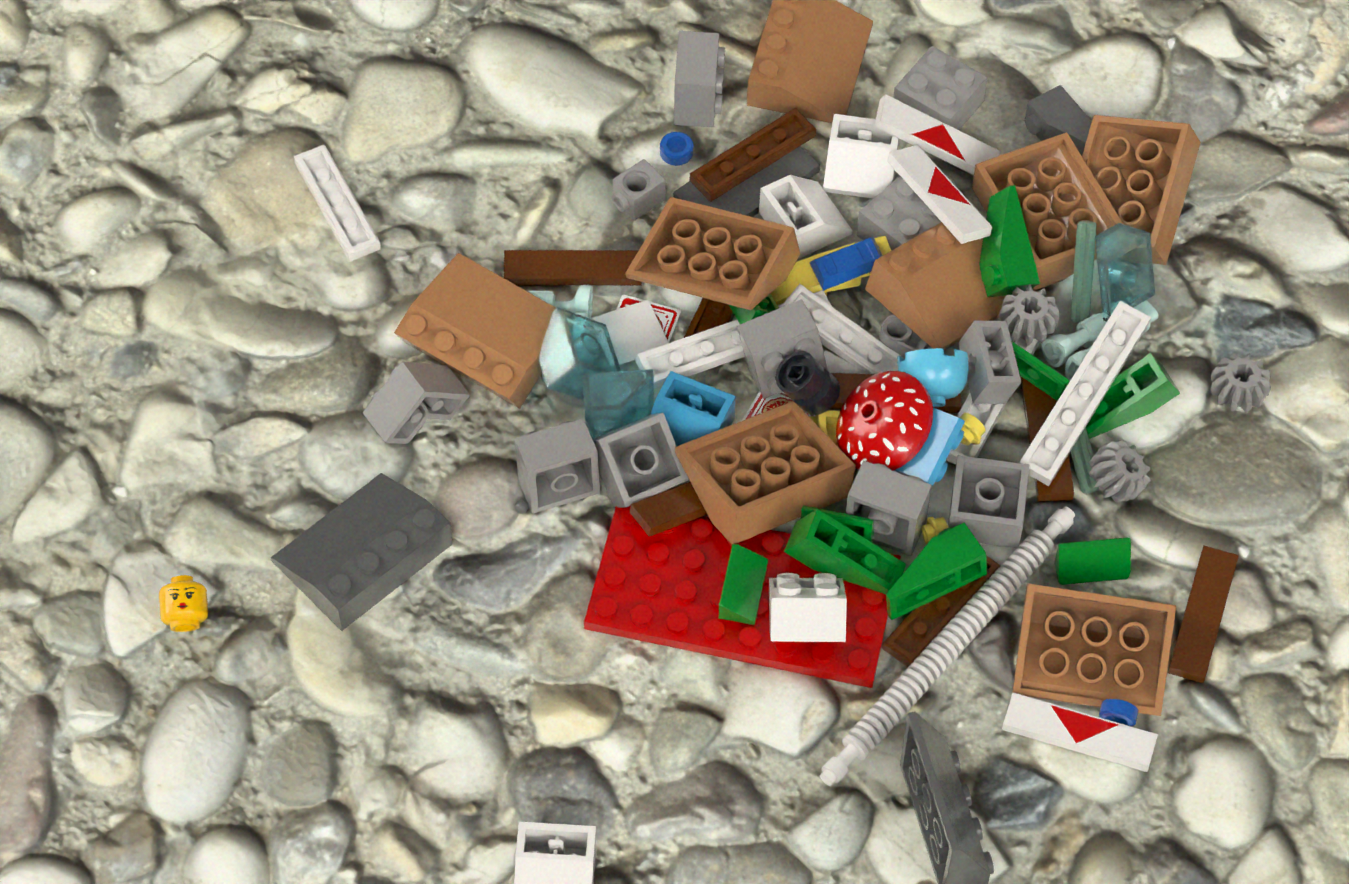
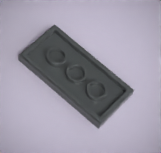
M799 146L712 202L690 181L675 190L673 198L754 217L759 213L760 188L788 175L810 179L820 172V164Z

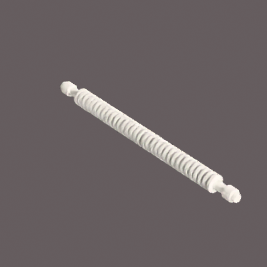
M1069 507L1057 509L1048 519V525L1043 531L1033 530L1012 555L984 583V586L973 595L972 599L963 606L961 611L932 640V643L921 652L920 656L911 663L908 669L880 697L878 702L849 731L848 735L842 739L845 748L837 757L832 756L822 767L820 778L825 784L831 786L833 783H839L848 773V766L856 758L864 760L868 757L869 753L887 736V733L896 726L899 720L915 705L917 700L934 684V681L944 673L946 668L952 664L975 636L991 621L992 617L1001 610L1004 604L1020 589L1021 585L1048 558L1049 554L1055 550L1053 540L1059 534H1064L1074 523L1075 513Z

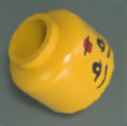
M180 575L172 577L171 583L163 586L159 591L161 621L165 625L170 626L171 631L189 632L199 629L200 623L204 622L208 617L206 588L201 583L193 581L192 576Z

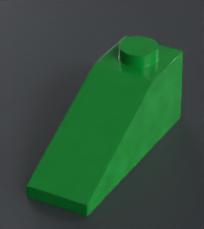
M1010 185L989 198L986 220L992 226L990 236L983 238L979 262L987 297L1012 295L1016 287L1026 291L1030 284L1032 288L1040 284L1015 185Z
M1151 353L1115 378L1086 425L1089 439L1151 414L1180 394L1165 368Z
M819 509L814 510L795 523L784 550L785 553L815 571L834 574L836 578H842L847 582L883 594L888 593L901 577L906 567L904 562Z
M965 522L953 528H946L933 537L886 594L887 612L891 620L987 575V554Z

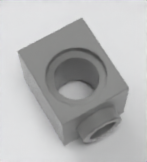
M645 159L612 179V201L615 207L620 212H626L633 220L638 219L666 200V180Z

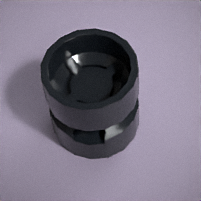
M799 351L790 354L780 363L776 371L775 380L777 386L808 414L819 415L828 411L839 397V381L810 353Z

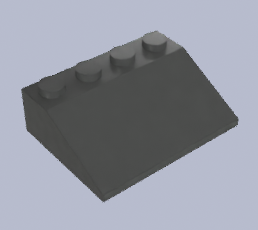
M380 473L273 555L271 561L343 631L453 545L451 523L425 498Z
M910 712L907 715L900 767L937 883L988 884L990 874H994L993 861L988 851L983 852L980 840L983 839L980 821L977 817L972 818L969 806L972 804L971 795L967 784H961L958 776L961 768L957 752L955 750L950 751L947 739L918 713Z

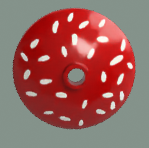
M901 371L880 372L865 379L856 386L845 400L838 415L836 425L838 447L856 465V469L859 470L862 462L866 461L872 464L885 465L894 471L907 464L916 456L926 442L933 422V404L928 390L915 377Z

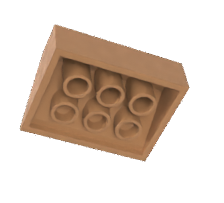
M773 0L748 79L747 106L785 114L796 108L805 118L828 123L833 122L834 114L847 115L873 21L836 0Z
M1094 115L1082 157L1130 234L1129 239L1108 251V254L1135 262L1167 264L1201 143L1190 124Z
M1067 132L975 164L972 189L986 213L991 196L1010 185H1015L1040 280V284L1033 287V291L1063 281L1074 274L1076 232L1079 221L1087 220L1096 223L1094 260L1129 239V232Z
M670 197L625 274L626 278L752 310L787 279L800 256V250L794 227Z
M942 222L876 259L865 288L867 292L933 349L942 348L944 351L960 341L974 320L994 321L999 318L1003 299L1006 297H987L979 266L983 238L961 244Z
M458 253L414 300L394 333L406 344L439 363L448 365L451 370L520 409L573 323L574 318Z
M794 401L675 447V454L711 522L731 544L739 543L800 518L803 505L822 509L848 498L856 467Z
M1027 584L1012 693L1101 707L1102 701L1106 699H1119L1135 705L1139 710L1138 713L1161 716L1176 605Z

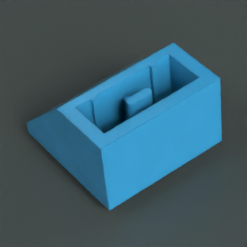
M670 371L655 399L651 414L664 413L676 446L732 425L735 419L736 396Z
M933 408L931 430L923 447L907 464L894 471L906 476L919 477L932 486L935 482L938 483L948 468V463L945 461L951 449L955 450L963 438L964 431L961 429L965 421Z

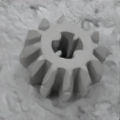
M1031 284L1026 288V291L1016 287L1012 295H1006L999 313L1000 321H1007L1009 333H1013L1012 338L1014 342L1023 338L1026 339L1025 341L1028 346L1032 343L1033 339L1043 343L1047 335H1053L1056 331V322L1059 321L1060 316L1059 308L1056 307L1055 297H1046L1045 288L1038 292L1033 291Z
M1235 352L1231 355L1230 360L1222 357L1218 362V366L1215 367L1211 374V395L1219 396V406L1226 403L1230 404L1231 412L1237 407H1241L1245 413L1251 409V406L1259 408L1263 404L1264 398L1269 395L1271 389L1269 382L1271 377L1270 370L1263 369L1262 360L1251 361L1250 353L1244 358H1240Z
M1124 440L1104 444L1089 461L1092 467L1089 475L1097 481L1094 487H1100L1103 490L1104 498L1111 496L1116 503L1135 499L1150 482L1147 473L1151 468L1143 462L1145 455L1140 456L1136 452V446L1128 447Z

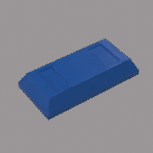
M870 237L810 262V266L824 291L870 273L875 260L883 255L874 237Z

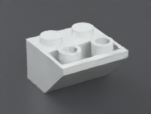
M834 114L823 190L829 193L874 199L893 182L895 170L887 160L889 152L898 150L899 138L875 127L876 119Z
M788 175L760 188L759 213L766 221L794 227L800 250L798 259L852 235L853 230L817 181Z
M781 573L777 575V578H769L771 641L846 642L847 598L843 579L836 578V575L830 573L815 574L814 578H799L798 574Z
M519 822L514 884H593L597 847L596 826Z

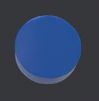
M682 132L668 133L660 142V156L667 164L673 166L684 165L693 157V141L687 134Z
M1106 699L1102 701L1099 717L1132 727L1136 724L1139 710L1135 705L1127 701Z

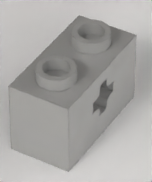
M974 320L958 342L960 350L968 354V385L973 404H1005L1021 384L1007 321Z

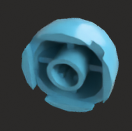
M942 348L909 351L905 353V359L901 356L897 357L898 371L908 373L919 380L928 390L933 407H942L946 405L945 400L957 396L964 389L968 381L967 352L954 349L955 356H947Z

